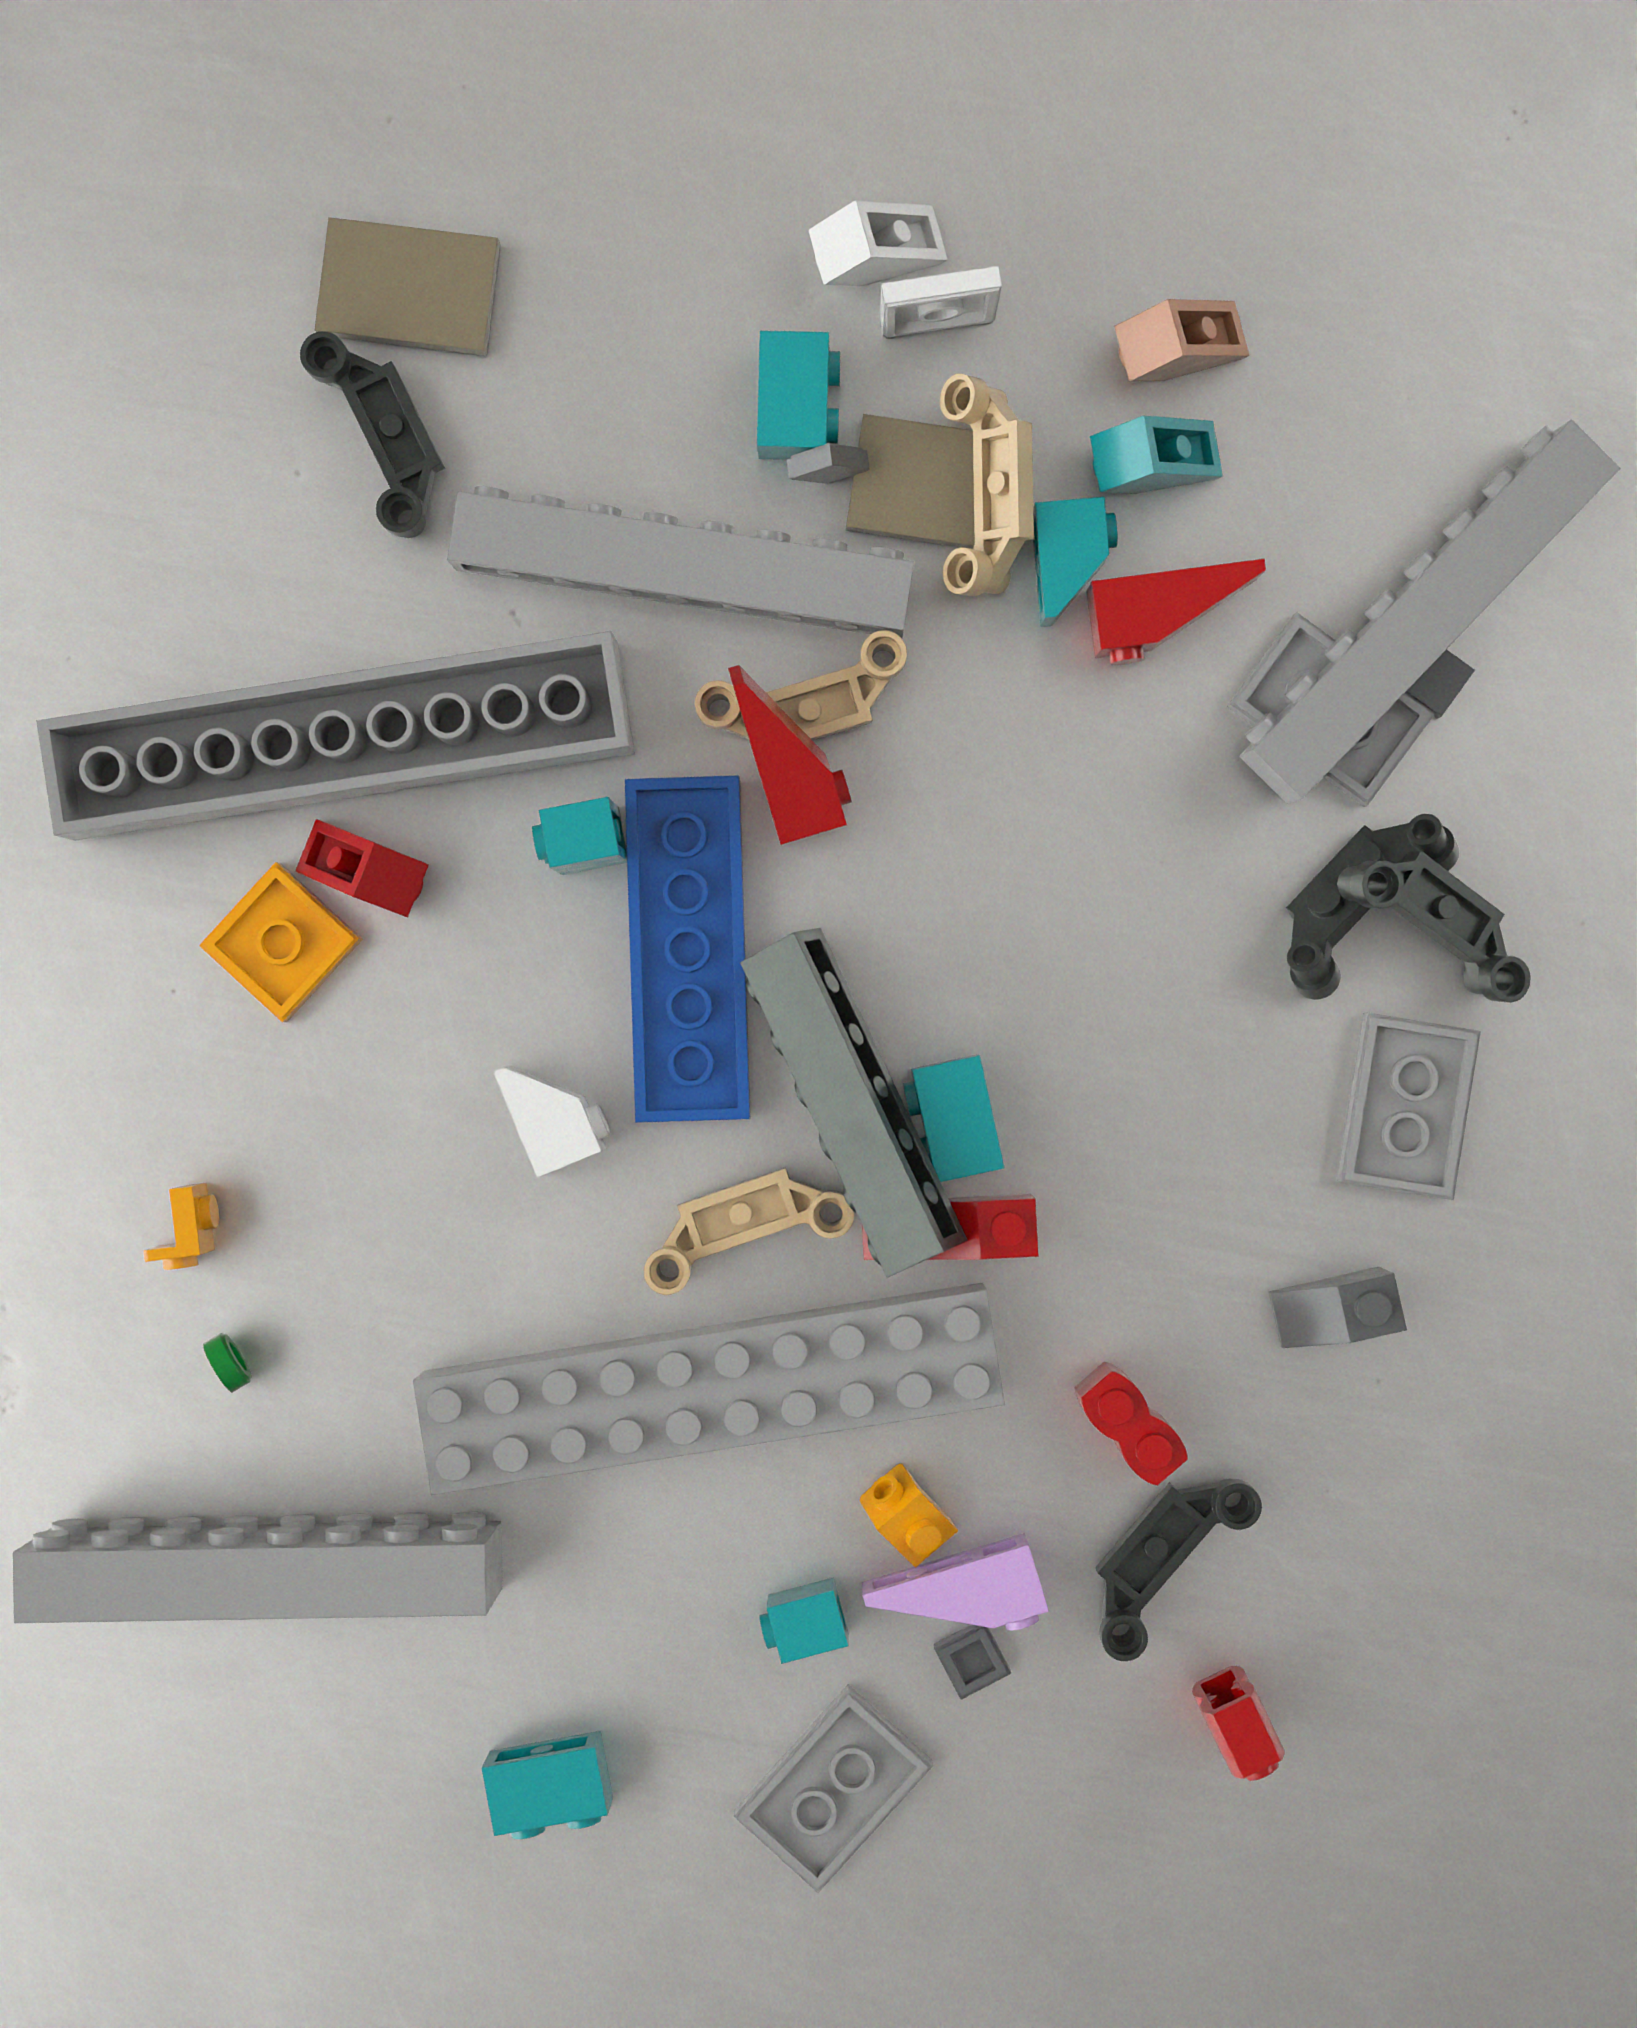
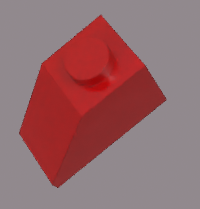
M316 819L295 872L349 896L408 918L413 903L421 894L423 879L429 864Z

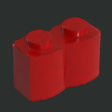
M1103 1362L1074 1387L1078 1402L1091 1423L1102 1434L1114 1440L1129 1467L1146 1482L1158 1486L1188 1460L1186 1448L1178 1434L1163 1416L1148 1407L1140 1390L1118 1367L1108 1362Z
M1230 1666L1196 1682L1192 1688V1694L1231 1774L1236 1778H1246L1249 1781L1259 1780L1272 1774L1279 1767L1278 1762L1282 1761L1285 1750L1254 1685L1249 1681L1244 1669L1240 1666Z

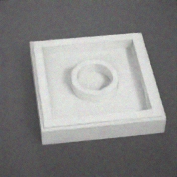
M999 266L882 283L880 305L882 335L890 338L993 322L1002 288Z

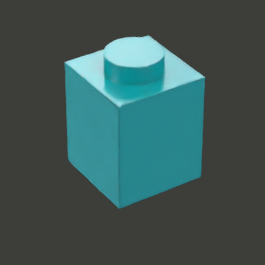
M834 1577L768 1595V1613L759 1615L760 1625L767 1649L777 1647L781 1664L849 1646V1632Z

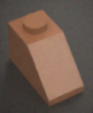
M1166 299L1114 326L1120 346V360L1127 371L1129 382L1166 381L1242 360L1250 356L1235 301Z

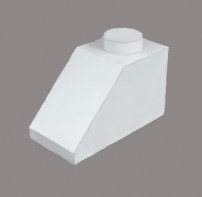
M855 200L809 229L816 263L824 285L865 286L940 265L948 260L933 205Z
M512 1066L502 1067L493 1071L537 1178L607 1149L603 1138L610 1135V1130L598 1104L589 1106L585 1096Z

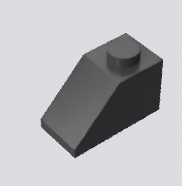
M1381 1267L1268 1291L1282 1348L1353 1343L1407 1331L1395 1274Z

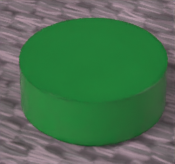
M220 1333L203 1344V1349L210 1365L222 1384L231 1393L251 1382L252 1376L241 1352L227 1334Z

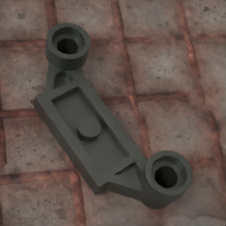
M321 331L311 334L305 339L300 349V360L303 367L315 380L343 391L390 489L381 494L376 504V515L379 522L392 535L404 538L418 536L426 525V510L435 473L445 469L395 365L390 361L380 366L349 352L340 338L333 333ZM337 359L331 368L324 369V365L328 360ZM412 510V516L409 521L398 523V517L403 511Z
M1420 814L1409 823L1375 831L1364 825L1286 907L1294 919L1292 942L1287 953V962L1290 966L1291 980L1304 997L1313 1000L1323 999L1330 996L1337 989L1341 974L1331 956L1332 948L1370 910V908L1360 905L1357 901L1344 899L1339 893L1337 882L1339 875L1344 869L1351 866H1359L1366 861H1403L1408 851H1422L1447 871L1456 864L1459 857L1458 845L1451 831L1442 826L1436 816Z
M1408 851L1403 861H1366L1359 866H1351L1344 869L1339 875L1337 886L1339 893L1344 899L1357 901L1360 905L1368 908L1391 907L1462 960L1465 964L1463 981L1465 987L1470 992L1483 994L1484 997L1491 1001L1508 1003L1520 1000L1527 993L1531 980L1528 966L1520 958L1507 956L1499 925L1505 914L1422 851Z
M1224 1479L1219 1483L1177 1489L1169 1482L1096 1566L1097 1573L1104 1578L1103 1618L1099 1629V1636L1109 1656L1118 1661H1131L1138 1658L1145 1651L1148 1643V1633L1140 1619L1141 1610L1216 1524L1223 1523L1228 1528L1242 1530L1256 1523L1261 1514L1262 1503L1258 1493L1250 1484L1239 1479ZM1241 1493V1499L1237 1505L1232 1507L1225 1506L1229 1495ZM1120 1624L1130 1626L1123 1635L1112 1634L1114 1628Z

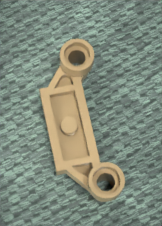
M955 374L945 382L942 388L940 407L946 418L969 424L973 429L975 545L973 549L957 548L948 555L943 566V580L947 589L955 594L978 596L983 592L1000 594L1009 585L1011 578L1010 567L1026 540L1034 539L1032 423L1019 420L1008 406L1007 396L1002 390L988 387L980 378L966 374Z
M882 630L874 632L864 641L861 648V659L857 665L766 693L812 741L870 724L873 721L870 713L871 708L891 678L897 676L905 666L907 658L906 645L900 636L891 631ZM879 651H887L893 656L894 661L889 666L881 667L873 661V656ZM718 680L703 685L695 697V710L702 723L712 729H724L749 740L733 686ZM716 700H725L730 704V708L725 715L717 717L709 713L711 704Z
M785 1167L678 1204L677 1208L681 1217L663 1247L654 1251L647 1259L644 1266V1278L648 1286L656 1293L672 1295L682 1290L689 1281L691 1266L695 1260L802 1223L809 1224L815 1233L824 1238H838L847 1233L854 1221V1211L847 1204L844 1194L837 1191H823L789 1178ZM828 1203L837 1204L842 1210V1216L835 1222H827L821 1217V1208ZM665 1259L675 1261L679 1267V1275L675 1277L663 1275L660 1271V1262Z

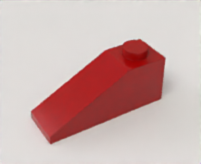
M1265 558L1092 581L1086 593L1095 658L1110 656L1111 665L1131 664L1145 660L1144 652L1152 651L1255 582L1266 570Z
M740 665L728 668L780 844L782 845L847 825L842 805L852 803L843 770L831 771L825 753Z
M1031 1194L948 1198L968 1241L928 1260L1039 1257L1036 1198ZM862 1226L864 1260H874L868 1248V1236Z

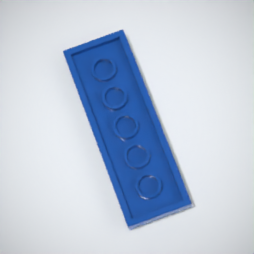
M735 775L625 779L635 1123L750 1119L746 974L740 962L746 959L740 777Z

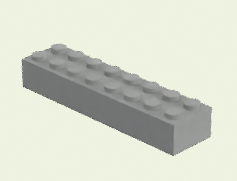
M481 1512L453 1514L449 1522H429L428 1514L406 1513L396 1515L394 1522L372 1523V1516L368 1514H349L337 1517V1523L315 1524V1517L311 1515H292L280 1518V1524L258 1525V1517L255 1516L229 1517L223 1519V1525L201 1526V1518L178 1517L166 1520V1526L144 1527V1519L121 1518L109 1521V1527L88 1528V1522L85 1519H64L52 1522V1528L47 1531L33 1534V1540L13 1552L14 1623L486 1616L502 1590L501 1521H486V1514Z

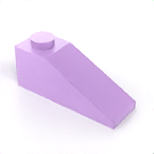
M1025 1533L918 1565L916 1568H907L862 1582V1596L866 1607L988 1628H997L1005 1625L1006 1630L1009 1631L1023 1629L1039 1621V1614L1049 1612Z

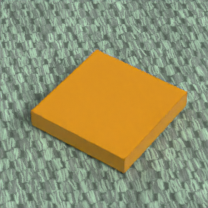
M275 862L199 946L281 1022H288L363 939L281 863Z

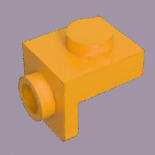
M207 1183L184 1185L169 1189L176 1243L159 1245L143 1250L145 1262L162 1260L163 1270L193 1267L199 1265L197 1255L215 1250L213 1229L217 1228L219 1224V1210L215 1196L213 1194L208 1195Z
M901 1463L897 1464L885 1476L877 1479L871 1488L862 1494L859 1499L877 1531L915 1568L958 1532L950 1517L919 1487L909 1470Z

